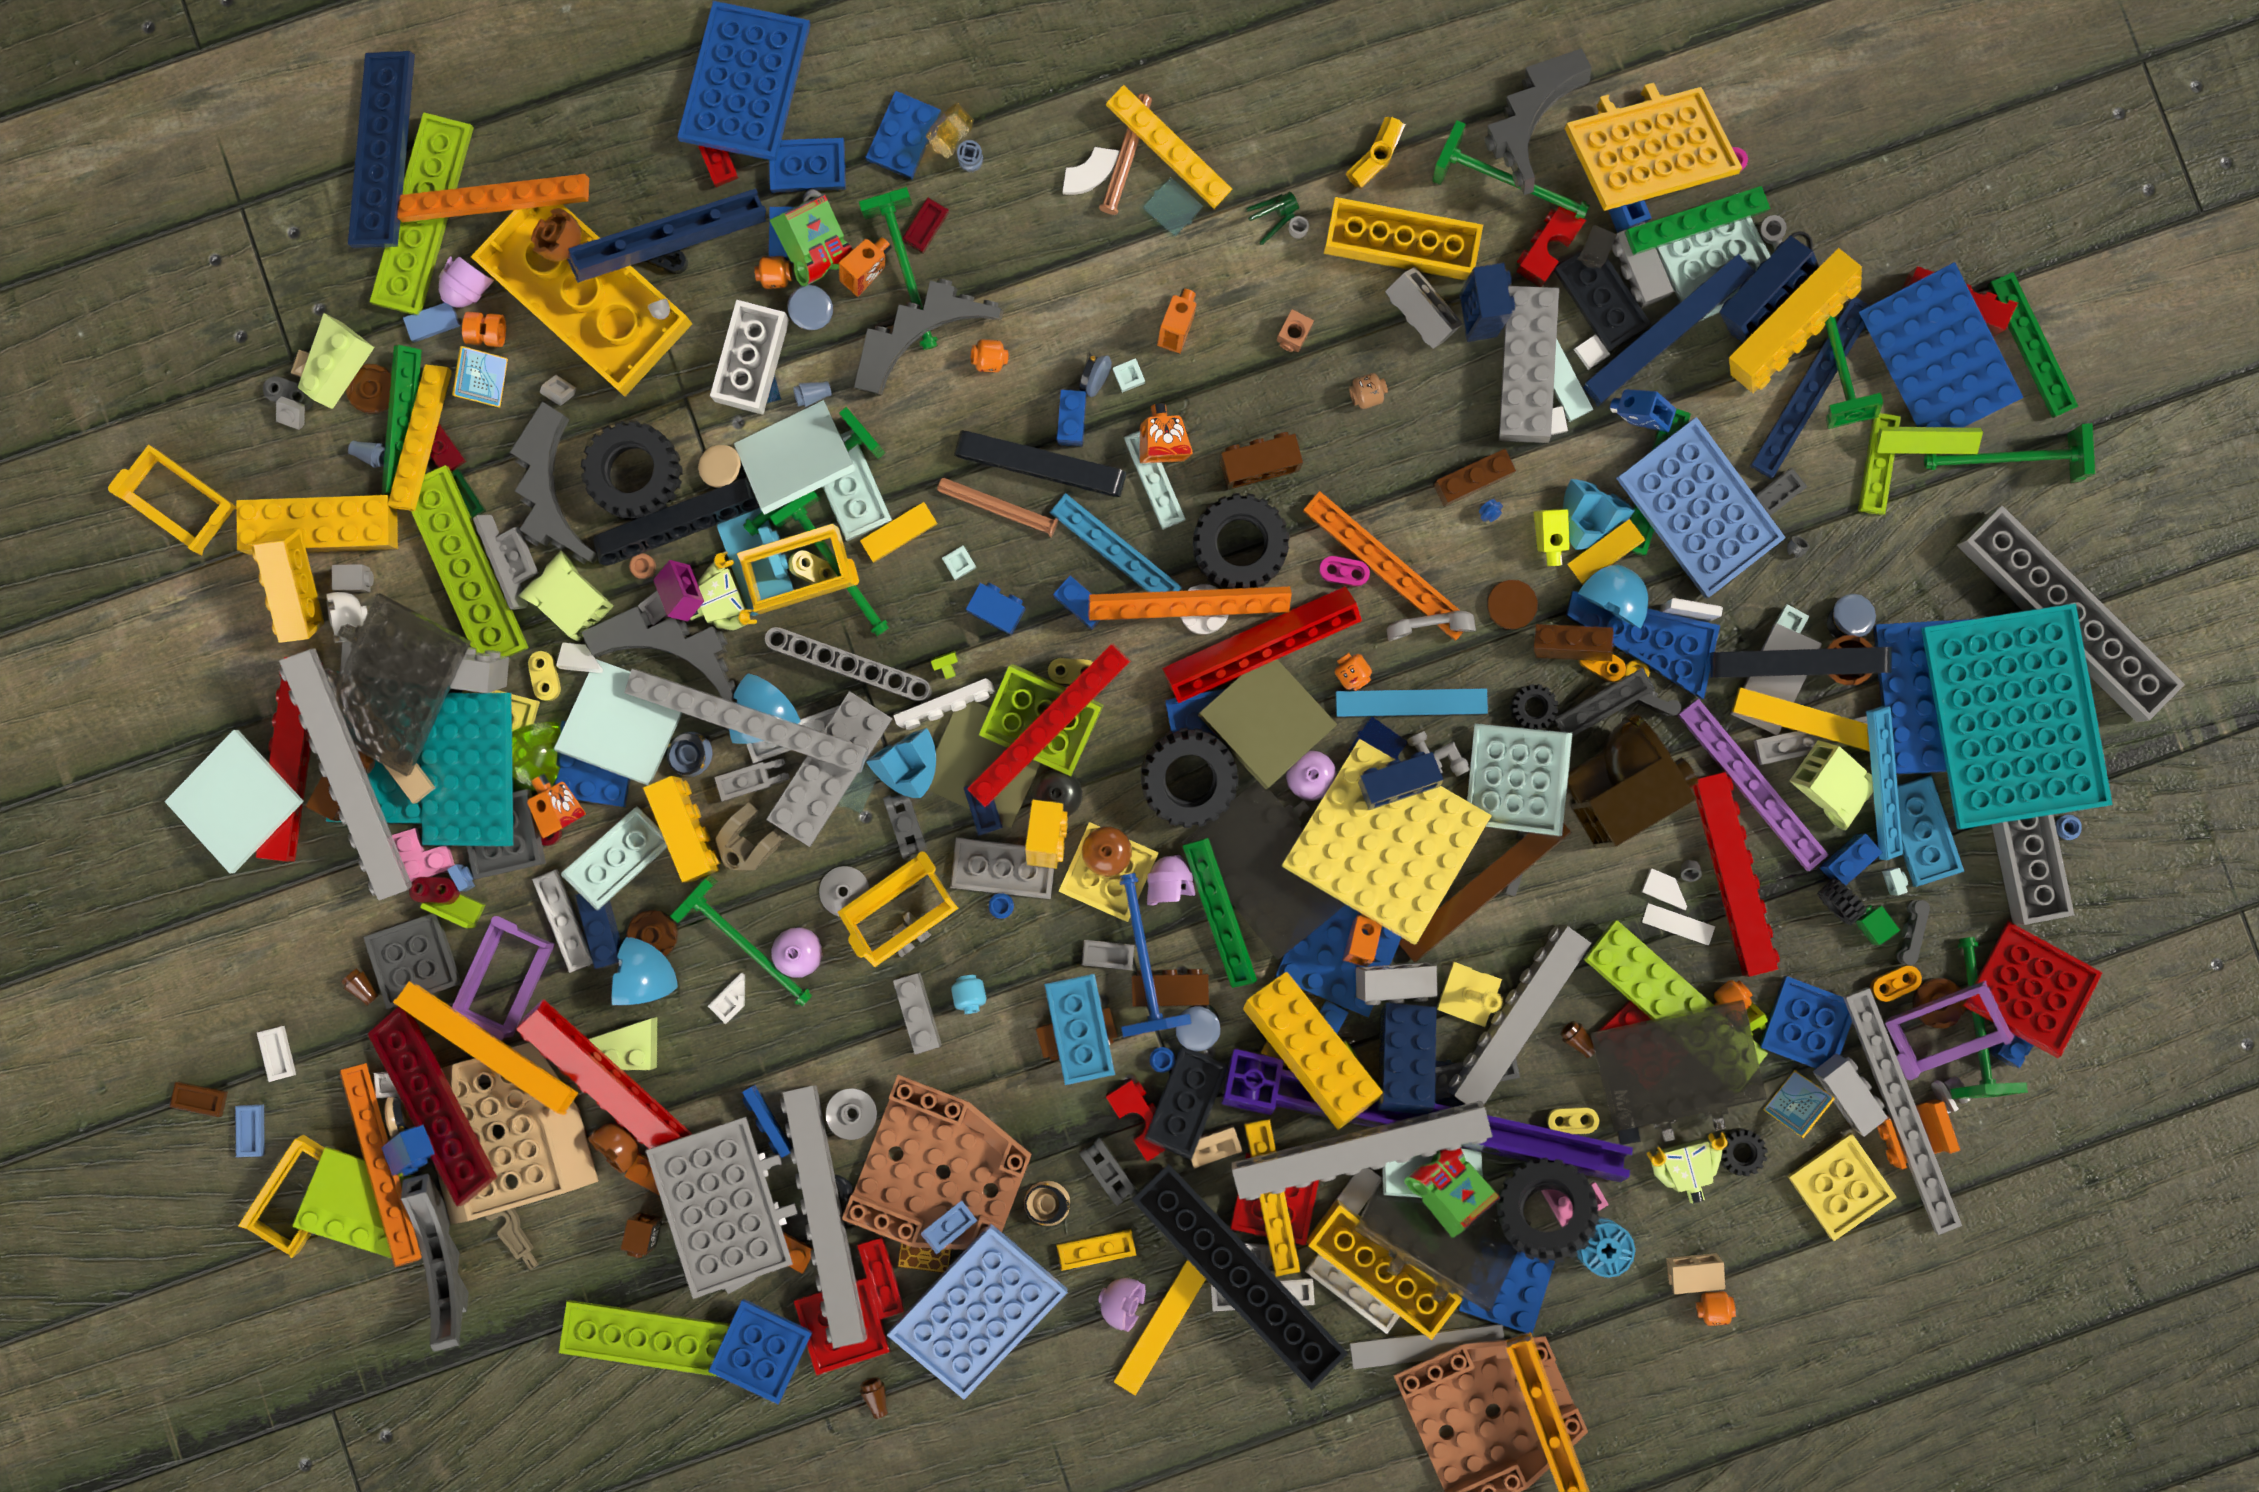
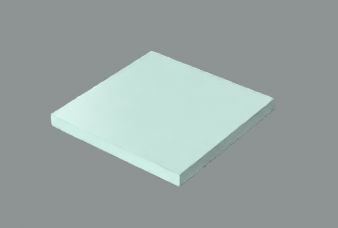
M1751 217L1656 248L1680 303L1736 255L1740 254L1749 266L1756 271L1759 265L1770 257ZM1738 288L1733 294H1731L1727 299H1725L1720 305H1718L1702 320L1719 313L1725 301L1732 298L1739 291L1740 288Z
M824 400L734 443L756 499L764 514L856 470Z
M597 660L603 672H589L554 749L562 754L649 786L661 763L682 712L624 693L631 672Z
M1485 724L1474 725L1467 801L1492 815L1486 827L1562 836L1572 733Z
M233 730L169 796L165 803L229 873H235L303 803V800L240 731Z

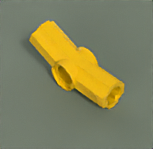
M1385 116L1371 149L1346 172V176L1355 187L1361 190L1378 172L1389 165L1392 154L1405 127V124L1400 120ZM1378 151L1383 152L1386 158L1382 160L1377 159L1374 153Z

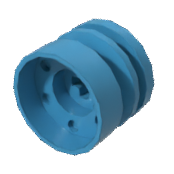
M1599 1217L1594 1238L1589 1239V1245L1585 1250L1579 1249L1577 1251V1258L1584 1266L1598 1276L1608 1278L1619 1276L1628 1270L1634 1261V1241L1628 1231L1609 1218ZM1606 1244L1611 1246V1249L1607 1250V1254L1601 1251L1602 1248H1606Z

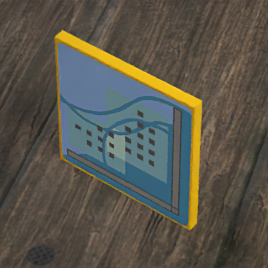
M460 346L452 396L499 408L508 359Z
M1794 1070L1763 1110L1804 1138L1835 1098Z

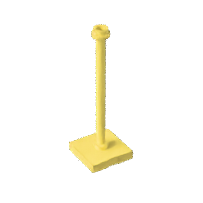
M1453 962L1440 996L1437 1010L1485 1027L1490 1012L1497 1011L1501 1006V997L1497 992L1502 979L1486 973H1480L1472 970V968Z

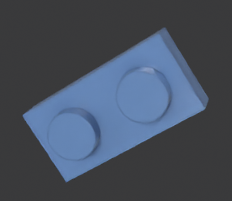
M960 1201L925 1229L921 1235L937 1254L976 1223L977 1219L963 1201Z

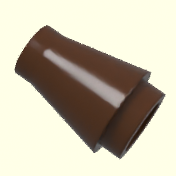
M357 968L341 981L345 986L343 989L364 1002L366 1006L379 996L363 971L360 972Z
M1571 1021L1561 1030L1562 1041L1583 1054L1586 1058L1591 1057L1597 1051V1047L1581 1023L1577 1024L1575 1021Z
M879 1377L865 1380L860 1384V1394L872 1412L873 1418L878 1419L886 1416L888 1411L884 1383L880 1381Z

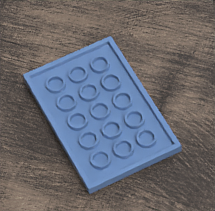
M1697 417L1685 424L1616 478L1705 599L1712 596L1786 538Z
M990 1224L892 1326L887 1336L962 1399H965L1067 1294V1288L995 1226Z

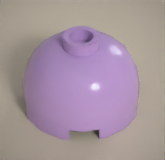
M1308 751L1287 771L1286 780L1288 787L1296 796L1303 800L1314 801L1325 796L1337 773L1333 762L1328 756L1318 751Z
M790 928L781 932L775 939L771 949L775 967L782 974L791 978H800L813 973L820 965L823 957L819 938L812 931L805 928Z
M1120 1278L1111 1282L1107 1289H1102L1099 1295V1303H1101L1102 1316L1109 1325L1119 1330L1130 1331L1139 1317L1135 1315L1138 1303H1144L1145 1285L1135 1279Z

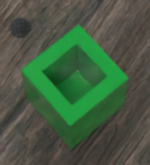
M1867 905V911L1855 921L1872 945H1881L1900 931L1882 906Z

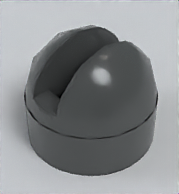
M1793 536L1787 544V552L1789 555L1791 553L1795 554L1794 558L1802 557L1810 548L1809 543L1799 536Z
M1686 860L1682 863L1680 873L1683 880L1693 882L1700 879L1702 873L1697 861Z

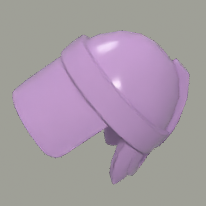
M450 256L439 275L441 300L457 308L476 303L493 283L494 278L481 273L460 257L456 258L453 262Z
M1180 855L1160 858L1152 867L1147 878V905L1153 906L1159 902H1177L1180 900L1181 895L1195 896L1192 873ZM1181 884H1186L1185 890L1181 889Z

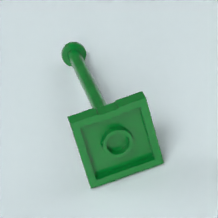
M1456 120L1435 166L1432 182L1442 185L1451 163L1456 164L1458 162L1516 187L1512 174L1461 153L1462 150L1458 148L1462 141L1466 124ZM1535 184L1534 192L1530 193L1577 213L1575 216L1577 219H1584L1590 207L1584 200L1580 204Z
M907 187L859 201L865 220L880 215L885 216L911 303L921 305L920 310H923L921 298L894 214L896 210L913 206ZM931 331L926 332L922 336L923 340L919 342L923 350H929L938 346L937 337H932Z
M1831 316L1825 324L1846 401L1829 405L1826 416L1828 429L1877 418L1883 405L1881 393L1856 398L1835 317Z
M847 407L839 412L853 429L850 433L851 437L844 442L848 452L857 444L860 446L864 443L878 459L886 453ZM785 505L766 514L761 512L752 521L747 518L745 520L746 523L743 524L744 528L751 536L758 535V528Z
M2093 423L2081 424L2068 433V449L1940 456L1925 454L1924 467L1925 469L1936 470V466L2069 459L2070 483L2082 482L2087 477L2095 474Z
M812 491L793 500L770 516V518L779 528L794 519L795 522L799 521L806 532L814 530L816 528L806 514L808 512L806 510L821 499L815 491ZM824 540L814 543L838 577L841 576L836 556ZM857 586L846 588L874 627L870 630L872 633L879 636L889 629L888 622L880 620Z
M709 875L670 917L679 923L692 909L700 910L797 998L795 1000L796 1004L799 1003L803 1006L812 997V994L809 993L810 990L807 988L803 991L788 976L782 974L764 954L706 903L707 899L704 896L718 882Z
M1975 937L1960 938V944H1958V948H1963L1968 987L1974 985L1978 977L1974 947H1978V942H1975ZM1972 1011L1975 1036L1979 1038L1986 1035L1984 1017ZM1988 1048L1978 1051L1982 1080H1979L1980 1085L1950 1089L1952 1099L1993 1098L2028 1093L2027 1082L1996 1083V1079L1992 1078Z

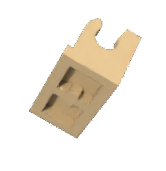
M1230 1125L1200 1137L1191 1159L1194 1169L1242 1152L1234 1126Z
M1717 1253L1666 1258L1669 1285L1672 1284L1674 1294L1725 1289L1724 1262Z

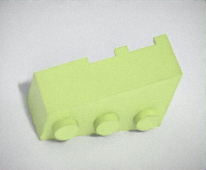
M323 313L298 388L314 401L333 409L374 347L344 323Z
M657 1017L588 1039L622 1070H652L657 1068Z

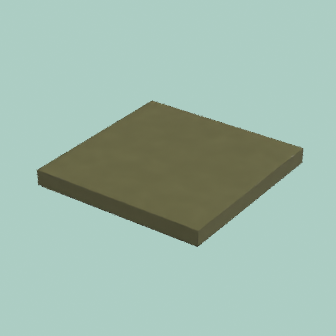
M1278 659L1241 675L1198 714L1202 721L1266 790L1337 725Z
M972 701L967 703L964 709L954 711L936 749V769L928 791L968 809L970 807L963 787L972 785L1007 749L979 735L989 713V707ZM1033 760L994 799L1003 825L1012 828L1041 765L1040 762Z

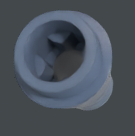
M828 381L798 383L799 386L793 387L798 407L803 405L807 407L825 397L832 396Z
M355 440L350 443L348 448L350 455L359 458L374 468L384 466L385 447L383 444L358 442Z

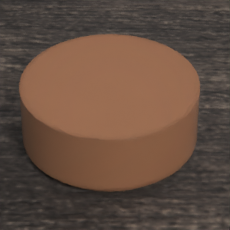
M642 553L631 559L629 568L635 577L648 579L655 573L656 563L652 557Z

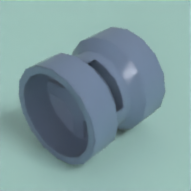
M966 140L958 146L957 156L960 166L968 172L977 171L983 164L980 145L973 140Z

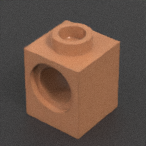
M1292 309L1277 338L1280 347L1289 352L1294 350L1299 353L1313 326L1314 320ZM1291 328H1296L1300 331L1301 336L1292 338L1288 335L1287 331Z

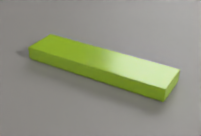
M1880 413L1879 417L1872 420L1858 507L1859 512L1882 516L1886 513L1895 453H1877L1875 446L1879 428L1899 427L1900 416Z
M1880 427L1875 450L1877 453L1978 454L1983 431L1981 428Z

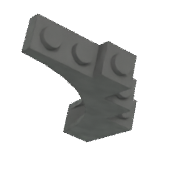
M1582 48L1526 67L1525 79L1522 80L1524 90L1507 96L1506 107L1503 109L1504 120L1488 125L1487 136L1484 137L1488 151L1492 150L1496 159L1504 158L1506 166L1511 167L1513 171L1512 176L1516 187L1520 186L1524 195L1534 192L1535 176L1529 162L1528 144L1535 126L1543 114L1557 100L1572 90L1590 83L1591 65Z
M938 278L937 282L930 281L924 309L920 310L921 305L906 302V306L899 305L892 334H889L890 329L875 326V330L867 329L854 388L882 395L888 376L898 359L911 344L926 332L943 324L962 319L985 318L1001 321L1003 310L998 308L999 303L984 300L982 304L974 302V297L960 294L959 298H957L958 289L952 286V281Z
M542 402L510 451L511 454L517 457L515 462L528 470L515 489V492L522 495L519 499L520 501L533 508L519 530L526 533L524 539L536 546L539 543L547 546L551 541V544L563 551L566 547L574 551L572 557L585 564L588 560L595 564L598 559L597 553L586 546L573 532L561 511L556 496L554 481L555 455L560 438L569 419Z
M635 607L581 632L591 655L595 657L633 648L657 649L675 654L686 659L701 670L716 686L723 699L737 702V699L733 698L737 685L734 680L729 681L726 674L729 668L724 658L719 659L718 657L727 652L724 645H727L728 642L722 630L718 632L716 628L710 627L688 638L687 635L690 634V631L685 621L680 622L679 619L673 618L650 628L651 622L646 611L642 612L640 608Z
M429 1174L403 1180L401 1200L414 1227L424 1262L431 1314L430 1347L435 1352L459 1346L462 1313L467 1312L469 1292L458 1274L460 1253L449 1235L450 1220L446 1205Z

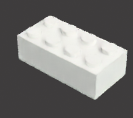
M736 300L710 397L715 402L764 414L789 323V318L785 312Z

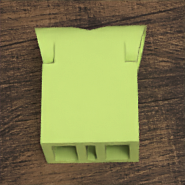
M562 550L547 564L542 576L531 581L518 595L538 606L561 630L578 642L584 639L581 632L596 626L614 606L578 573L571 560Z
M1820 740L1815 743L1789 780L1819 807L1823 808L1829 820L1842 830H1847L1863 804L1873 793L1872 774L1867 773L1840 746Z

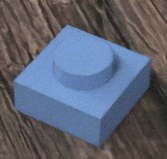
M455 864L447 869L459 891H468L475 887L472 881L474 880L473 874L467 866Z

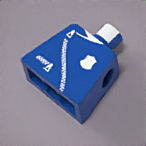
M1626 389L1623 391L1622 397L1613 398L1610 405L1611 412L1619 414L1629 424L1663 432H1669L1676 412V408L1655 391Z

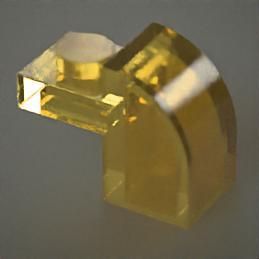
M956 102L935 121L925 137L931 143L933 150L937 154H942L947 160L954 154L957 142L971 131L974 120Z

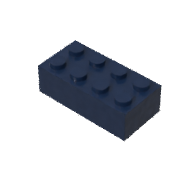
M1791 235L1776 247L1775 252L1768 260L1763 261L1759 265L1754 275L1742 283L1739 291L1732 298L1725 301L1722 309L1719 311L1730 334L1744 343L1819 268L1813 250Z
M1504 263L1474 267L1459 293L1467 342L1496 338L1511 317L1512 311H1515V300L1513 295H1509L1508 286H1511V275L1509 270H1505Z
M1386 1003L1380 1012L1378 1086L1383 1091V1094L1378 1099V1110L1429 1114L1434 1109L1437 1007Z

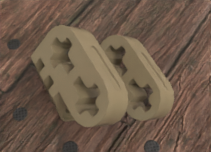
M747 803L725 823L716 837V842L722 862L727 868L731 870H756L758 866L781 846L788 834L779 827H776L756 847L744 837H740L739 833L753 821L759 812L751 803Z

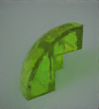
M535 723L512 731V777L534 790L535 788L531 780L545 774L552 786L559 773L560 767L556 765L558 752L554 749L561 735L558 723Z

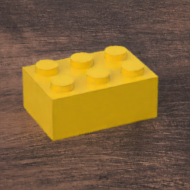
M1032 800L1025 849L1027 865L1057 869L1058 862H1063L1065 850L1064 837L1066 838L1068 828V812L1063 811V803Z

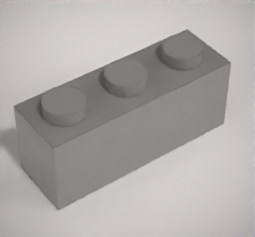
M1627 230L1617 233L1612 239V251L1616 257L1620 258L1622 263L1621 272L1623 277L1629 280L1632 287L1630 290L1631 294L1639 306L1642 308L1669 297L1673 292V288L1656 248L1633 256L1625 235Z
M1416 267L1404 272L1385 291L1390 297L1392 304L1402 311L1408 323L1417 329L1423 341L1433 349L1445 342L1463 325Z
M1424 962L1356 967V998L1365 1001L1367 1005H1379L1381 1000H1389L1390 1003H1404V999L1413 998V1001H1428V997L1437 996V966Z
M921 973L894 980L893 983L914 1053L918 1054L940 1047L942 1045Z
M1836 1053L1815 1069L1813 1073L1826 1092L1835 1098L1833 1102L1851 1128L1862 1136H1866L1888 1119L1882 1110L1885 1106L1877 1096H1873L1870 1093L1871 1086L1865 1078L1859 1077L1856 1072L1858 1067L1849 1057L1845 1059Z

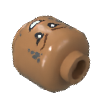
M1375 373L1357 377L1352 381V386H1349L1353 404L1358 405L1361 409L1383 403L1384 394L1388 393L1384 378L1379 379Z

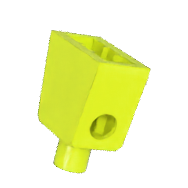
M1568 509L1534 511L1537 549L1539 552H1546L1547 566L1562 565L1561 551L1569 550ZM1552 535L1555 536V542L1553 544H1551L1550 538Z

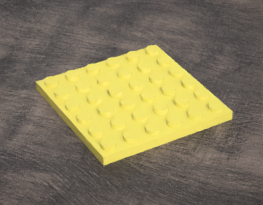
M1359 739L1288 854L1282 867L1416 945L1492 815L1442 786L1368 810L1358 784L1360 776L1363 775L1362 773L1370 768L1376 767L1377 770L1385 768L1389 762L1395 759Z

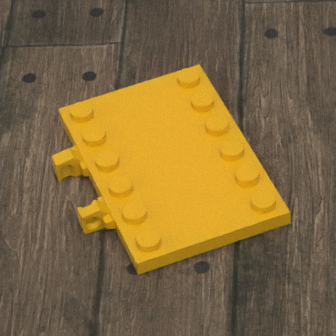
M1654 83L1645 85L1641 92L1646 101L1624 108H1616L1614 103H1611L1609 100L1610 95L1601 96L1596 105L1598 109L1597 115L1568 122L1564 128L1604 211L1739 174L1742 169L1702 87L1664 96L1659 94Z

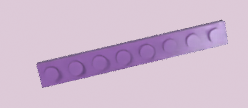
M1696 699L1677 715L1720 768L1726 772L1727 776L1731 777L1735 786L1806 871L1813 869L1829 855L1699 699Z

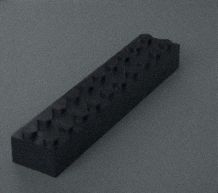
M1168 1163L1130 1198L1311 1391L1348 1355L1345 1349Z

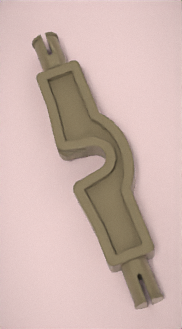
M514 1208L485 1216L489 1221H493L499 1216H504L506 1223L497 1230L498 1237L510 1249L516 1259L522 1257L529 1270L539 1265L530 1252L533 1250V1246L520 1228V1218Z

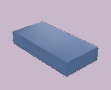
M447 303L420 311L419 315L412 314L403 318L413 343L461 326L454 307Z
M264 1104L235 1106L236 1157L264 1156Z

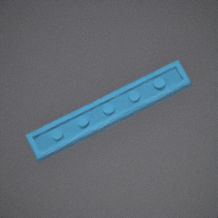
M1066 493L1050 511L1053 517L1057 518L1058 521L1146 592L1181 590L1182 587Z
M1487 689L1336 691V717L1488 714Z
M1882 706L1866 711L1878 848L1883 852L1879 859L1889 860L1902 855L1903 846L1890 706Z

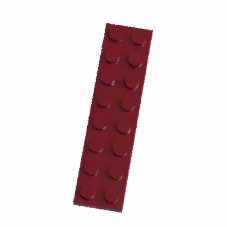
M398 1006L368 1033V1036L415 1127L424 1125L435 1153L431 1158L456 1207L464 1206L498 1176L414 1016Z

